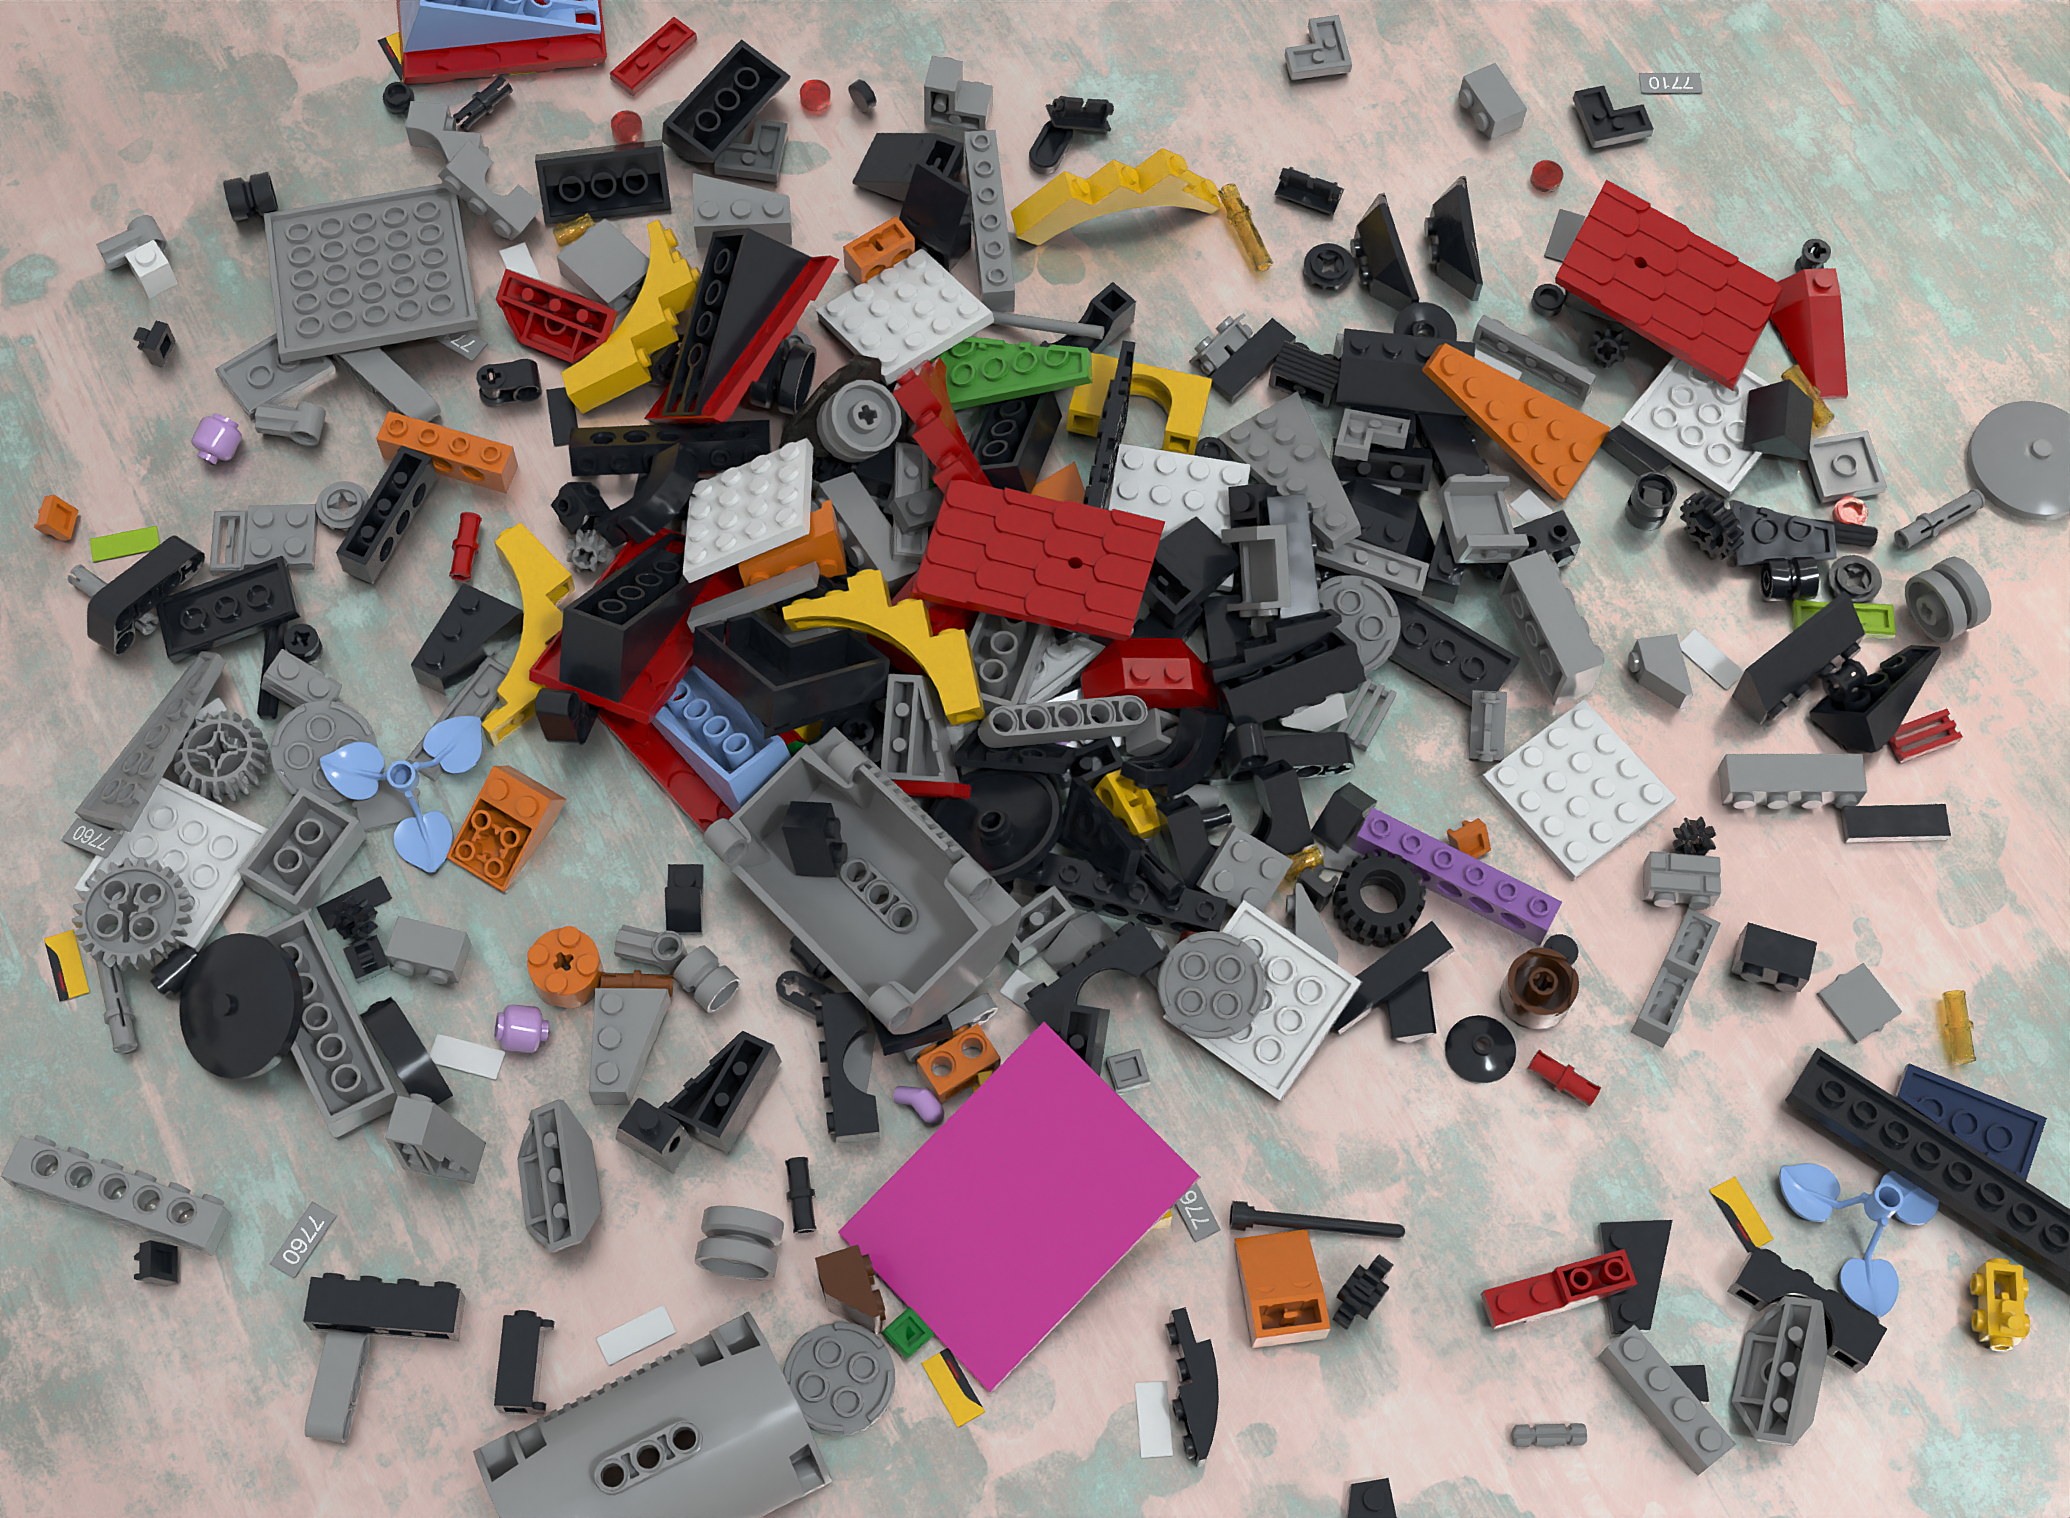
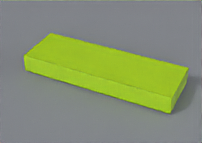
M1794 600L1791 604L1793 631L1830 602ZM1853 603L1865 632L1863 638L1893 639L1895 637L1893 604Z

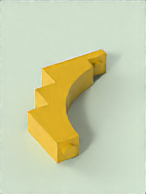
M521 522L514 527H509L502 531L498 539L494 541L499 558L509 569L518 584L522 594L524 610L523 631L519 649L507 676L497 689L498 697L503 707L491 711L486 716L484 722L481 723L486 739L494 747L536 715L535 701L537 693L540 689L548 687H545L544 684L540 685L529 681V670L562 628L563 613L556 605L575 591L570 572Z

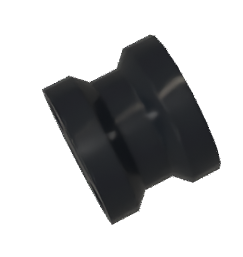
M297 624L287 630L284 636V644L290 654L309 665L316 663L321 658L323 645L316 630L311 625Z

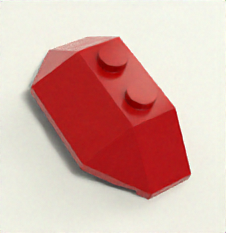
M505 269L496 296V301L499 307L502 308L518 342L573 364L584 359L608 340L618 313L617 310L603 303L510 269Z
M1128 638L1127 641L1114 639L1111 645L1105 647L1080 676L1082 699L1133 695L1141 698L1147 708L1208 706L1217 709L1218 707L1217 693L1211 679L1206 676L1204 663L1181 638Z

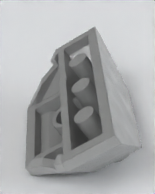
M561 1099L531 1110L528 1119L530 1124L524 1133L517 1157L526 1229L545 1245L549 1252H557L583 1242L602 1211L592 1140L565 1101Z
M1784 1296L1777 1303L1778 1306L1766 1313L1747 1331L1732 1403L1757 1441L1794 1446L1814 1421L1828 1350L1822 1301Z

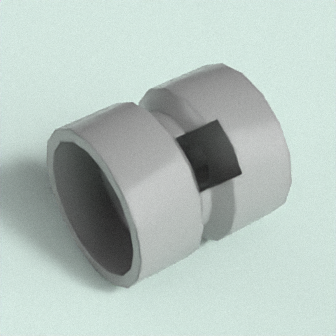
M703 945L694 949L681 961L673 974V978L688 993L695 991L694 999L708 1013H712L730 1000L738 990L741 980L726 965L719 967V958Z

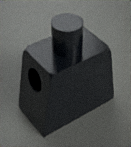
M641 1098L635 1101L619 1124L616 1133V1140L672 1174L675 1173L694 1145L684 1126L678 1120ZM672 1141H675V1145L669 1150Z

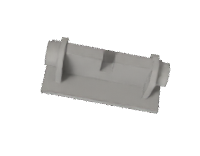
M1243 313L1234 320L1231 316L1227 317L1215 328L1219 333L1213 339L1207 336L1194 348L1197 354L1189 362L1192 363L1199 359L1202 362L1201 369L1206 374L1214 373L1231 357L1224 349L1225 346L1234 354L1251 338L1253 334L1252 329L1248 325H1242L1239 322L1246 315Z
M1473 690L1469 759H1479L1480 761L1504 760L1507 692Z

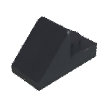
M668 864L667 887H665L666 931H674L679 935H702L703 864Z

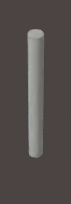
M991 311L994 317L992 324L1102 339L1104 336L1103 326Z

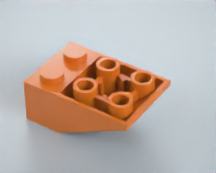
M510 765L493 766L446 858L505 892L547 836L567 799Z
M1307 1229L1235 1238L1252 1348L1326 1339L1331 1328L1325 1294Z

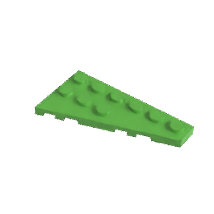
M968 337L930 360L931 363L940 357L947 367L945 376L946 386L953 410L1092 383V355L1088 348L1061 345L1039 347L1033 346L1030 342L1008 344L1004 340Z

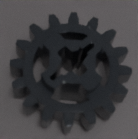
M1701 490L1698 493L1695 492L1683 502L1684 504L1680 507V510L1683 512L1680 519L1687 524L1684 530L1687 531L1692 542H1699L1701 551L1707 550L1710 557L1717 555L1720 560H1723L1725 557H1731L1741 549L1740 546L1744 544L1741 538L1744 535V531L1737 527L1741 522L1736 518L1732 508L1726 509L1724 507L1723 499L1716 500L1713 493L1710 492L1706 495Z
M1380 1254L1373 1260L1368 1269L1359 1264L1337 1294L1336 1298L1343 1303L1332 1320L1345 1330L1349 1329L1358 1315L1367 1320L1389 1290V1286L1383 1281L1394 1264Z

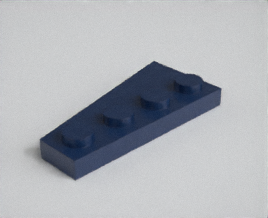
M1910 1063L1905 1066L1895 1094L1897 1099L2025 1181L2027 1180L2047 1120L2046 1117Z

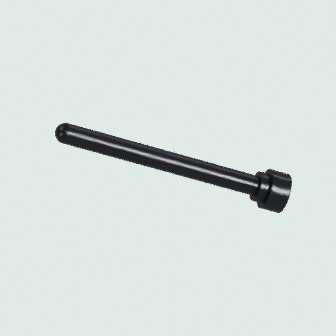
M1232 1200L1230 1208V1230L1245 1231L1246 1228H1253V1225L1395 1239H1400L1405 1235V1228L1401 1224L1255 1210L1254 1206H1248V1202Z

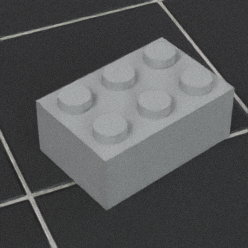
M301 787L239 868L238 872L249 888L297 916L305 911L310 913L367 836L358 819Z

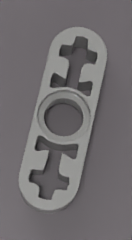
M984 993L947 1015L952 1030L955 1032L963 1026L971 1028L977 1023L979 1025L996 1014L998 1007L990 995ZM950 1038L908 1049L904 1053L909 1061L914 1063L920 1058L919 1054L924 1049L933 1044L940 1046L949 1041Z

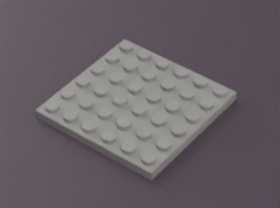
M443 183L264 213L278 349L282 363L479 329L458 195L448 191Z

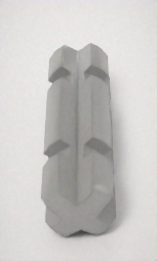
M1570 1423L1568 1427L1565 1424H1535L1533 1428H1530L1529 1424L1515 1425L1512 1430V1439L1516 1447H1529L1531 1443H1534V1446H1565L1567 1442H1569L1570 1446L1584 1445L1587 1442V1430L1583 1423Z

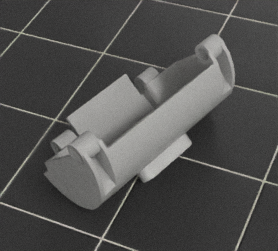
M836 727L831 729L817 743L812 745L805 744L729 820L722 818L715 821L708 827L703 836V842L892 1034H907L924 1028L940 1019L944 1014L949 1013L964 1001L986 979L1002 959L1017 932L1021 919L1022 907L979 863ZM791 801L832 803L835 817L840 819L842 841L848 847L847 860L844 864H841L837 878L796 875L782 830V824ZM867 871L861 881L854 882L858 873ZM889 893L887 901L877 905L879 897ZM913 916L908 926L900 927V923L905 917Z
M749 1311L709 1331V1335L691 1344L685 1343L681 1345L682 1348L669 1351V1355L665 1357L661 1355L655 1359V1362L651 1364L648 1362L642 1365L643 1368L637 1371L634 1369L629 1372V1375L625 1377L620 1376L616 1378L615 1382L611 1384L608 1382L602 1385L603 1388L598 1391L594 1389L589 1392L590 1395L586 1397L582 1395L576 1399V1402L572 1404L569 1402L563 1405L562 1409L558 1411L555 1409L549 1412V1415L537 1418V1422L517 1432L513 1430L473 1451L477 1466L499 1518H761L797 1498L800 1499L833 1481L789 1384ZM682 1430H690L696 1435L695 1444L688 1450H680L674 1445L676 1434ZM654 1448L660 1453L658 1464L650 1469L641 1467L638 1463L640 1453L644 1449ZM612 1466L621 1468L624 1471V1479L621 1484L616 1487H607L603 1484L602 1477L606 1469Z

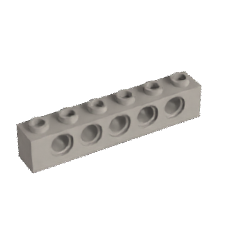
M996 130L964 132V160L969 191L972 192V228L981 302L991 311L1012 312L1015 307V285Z
M35 1135L34 1139L20 1136L1 1174V1177L12 1187L212 1257L232 1217L223 1206L224 1201L208 1194H204L202 1198L190 1195V1189L174 1182H170L168 1187L156 1183V1177L146 1172L136 1170L134 1175L122 1171L123 1166L114 1161L102 1159L101 1163L90 1160V1155L74 1147H69L67 1151L55 1148L56 1143L39 1135ZM52 1163H58V1168L53 1174L44 1176L47 1166ZM92 1174V1179L88 1185L81 1188L77 1187L78 1181L83 1176ZM126 1186L123 1196L118 1199H111V1194L116 1188ZM160 1198L159 1205L154 1210L145 1211V1205L149 1200ZM194 1210L193 1217L188 1222L178 1223L179 1216L184 1211Z

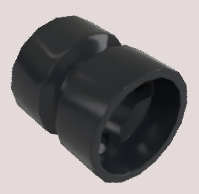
M269 172L250 175L249 181H244L241 177L223 181L226 200L234 222L251 219L255 212L260 216H264V213L279 211Z
M1659 471L1644 473L1637 479L1625 507V515L1634 527L1645 531H1652L1660 528L1665 523L1677 496V486L1673 479Z
M1812 556L1793 557L1790 562L1785 558L1764 559L1760 570V586L1764 600L1766 602L1786 601L1789 596L1793 600L1815 599L1819 589V571L1815 558Z

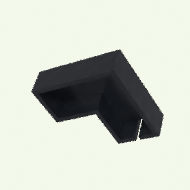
M750 612L727 618L724 645L725 623L722 620L695 626L692 663L769 728L782 727L791 722L810 719L816 715L830 711H839L844 707L867 703L873 699L886 696L890 659L850 628L792 643L757 614Z

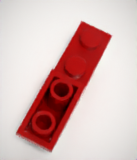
M1625 1249L1560 1266L1549 1273L1483 1290L1481 1297L1493 1329L1522 1321L1528 1323L1583 1306L1637 1285V1281Z

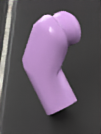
M906 1086L896 1087L894 1091L895 1103L912 1105L920 1117L928 1123L936 1124L944 1118L945 1111L929 1089Z

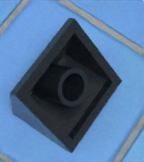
M1790 379L1749 390L1742 449L1808 460L1814 401Z

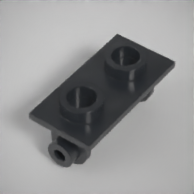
M1060 96L1053 100L1052 105L1046 104L1045 106L1056 128L1111 131L1107 117L1113 114L1114 106L1107 99L1088 98L1085 106L1082 107L1084 104L1083 98Z
M1290 166L1289 169L1283 167L1275 195L1334 215L1344 189L1339 187L1337 182L1331 183L1317 177L1315 179L1311 178L1310 175L1294 170V167Z

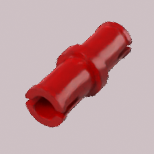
M463 512L460 514L457 539L453 540L452 543L454 556L449 577L455 581L468 582L471 580L474 555L478 554L480 547L477 539L480 523L482 522L481 516L476 513Z
M1540 1049L1536 1052L1527 1068L1555 1085L1554 1089L1561 1092L1563 1089L1589 1107L1601 1089L1599 1085H1595L1574 1072L1575 1068L1569 1064L1564 1066L1543 1053Z

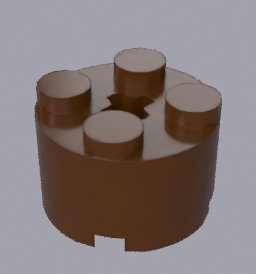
M1533 948L1513 961L1501 986V1000L1505 1014L1509 1019L1528 1028L1545 1029L1556 1026L1566 1016L1577 997L1579 977L1575 968L1573 970L1563 954L1549 948Z

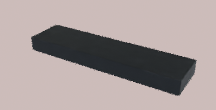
M1433 921L1355 976L1363 983L1333 1025L1339 1034H1342L1455 951Z

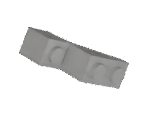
M410 102L405 127L410 146L431 149L441 155L446 164H448L470 140L489 157V149L484 147L481 133L456 131V118L451 117L448 104Z

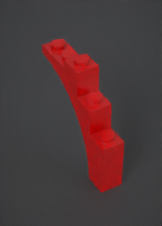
M940 357L931 363L927 359L914 369L909 368L896 378L897 384L892 394L916 424L912 436L935 465L936 470L932 479L943 494H945L950 480H965L993 487L977 462L959 427L947 392L945 377L947 367Z

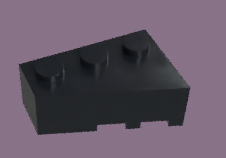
M463 583L411 663L416 681L448 696L473 675L488 656L490 657L493 653L495 655L504 649L503 645L517 633L519 635L522 633L523 610Z

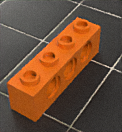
M388 411L376 437L384 459L392 461L403 445L432 457L437 474L506 494L518 468L513 446Z

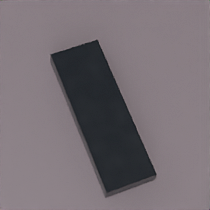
M1271 318L1208 377L1212 379L1211 387L1232 403L1276 361L1284 341L1294 343L1296 342V336L1275 319Z
M1946 804L1844 806L1841 810L1845 842L1948 840L1951 836Z

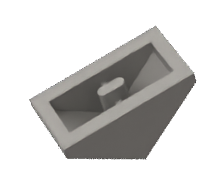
M1094 911L1070 920L1044 953L1042 959L1056 972L1071 962L1078 966L1088 959L1085 953L1102 941L1105 945H1108L1117 936Z

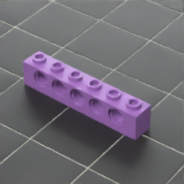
M1373 807L1363 823L1352 849L1364 856L1365 853L1371 851L1374 852L1375 856H1378L1380 851H1388V857L1394 858L1395 854L1403 856L1401 859L1402 863L1406 865L1410 861L1415 866L1412 872L1414 874L1420 872L1423 878L1420 883L1421 886H1425V888L1538 945H1541L1562 904V901Z

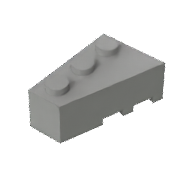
M693 173V214L697 248H709L714 231L750 228L785 245L792 244L791 210L788 195Z
M888 674L881 770L891 780L959 783L939 692L932 679L922 675Z
M595 988L589 1093L594 1105L631 1104L646 1067V1060L652 1045L656 1042L665 1013L668 1012L671 1005L668 989Z
M410 1094L409 1098L397 1096L385 1139L402 1168L474 1184L486 1142L435 1103H432L429 1097L420 1094Z

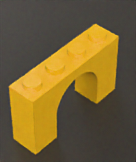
M1091 353L1092 383L1075 386L1068 408L1066 430L1097 437L1105 399H1108L1110 380L1115 378L1119 358ZM1134 361L1130 395H1140L1155 400L1165 409L1168 415L1162 450L1195 455L1209 401L1212 379Z

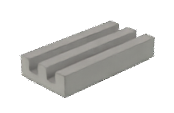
M214 511L209 567L212 576H219V573H224L226 576L232 572L245 569L244 557L248 511ZM223 519H228L225 563L220 564ZM237 519H240L237 563H233Z
M1366 678L1367 681L1363 683L1347 712L1348 717L1343 719L1337 732L1346 733L1367 692L1372 693L1373 695L1351 735L1348 734L1350 744L1364 751L1370 745L1397 694L1393 690H1390V692L1384 690L1385 686L1378 684V686L1372 684L1373 680ZM1380 697L1385 701L1366 736L1361 740L1357 737Z

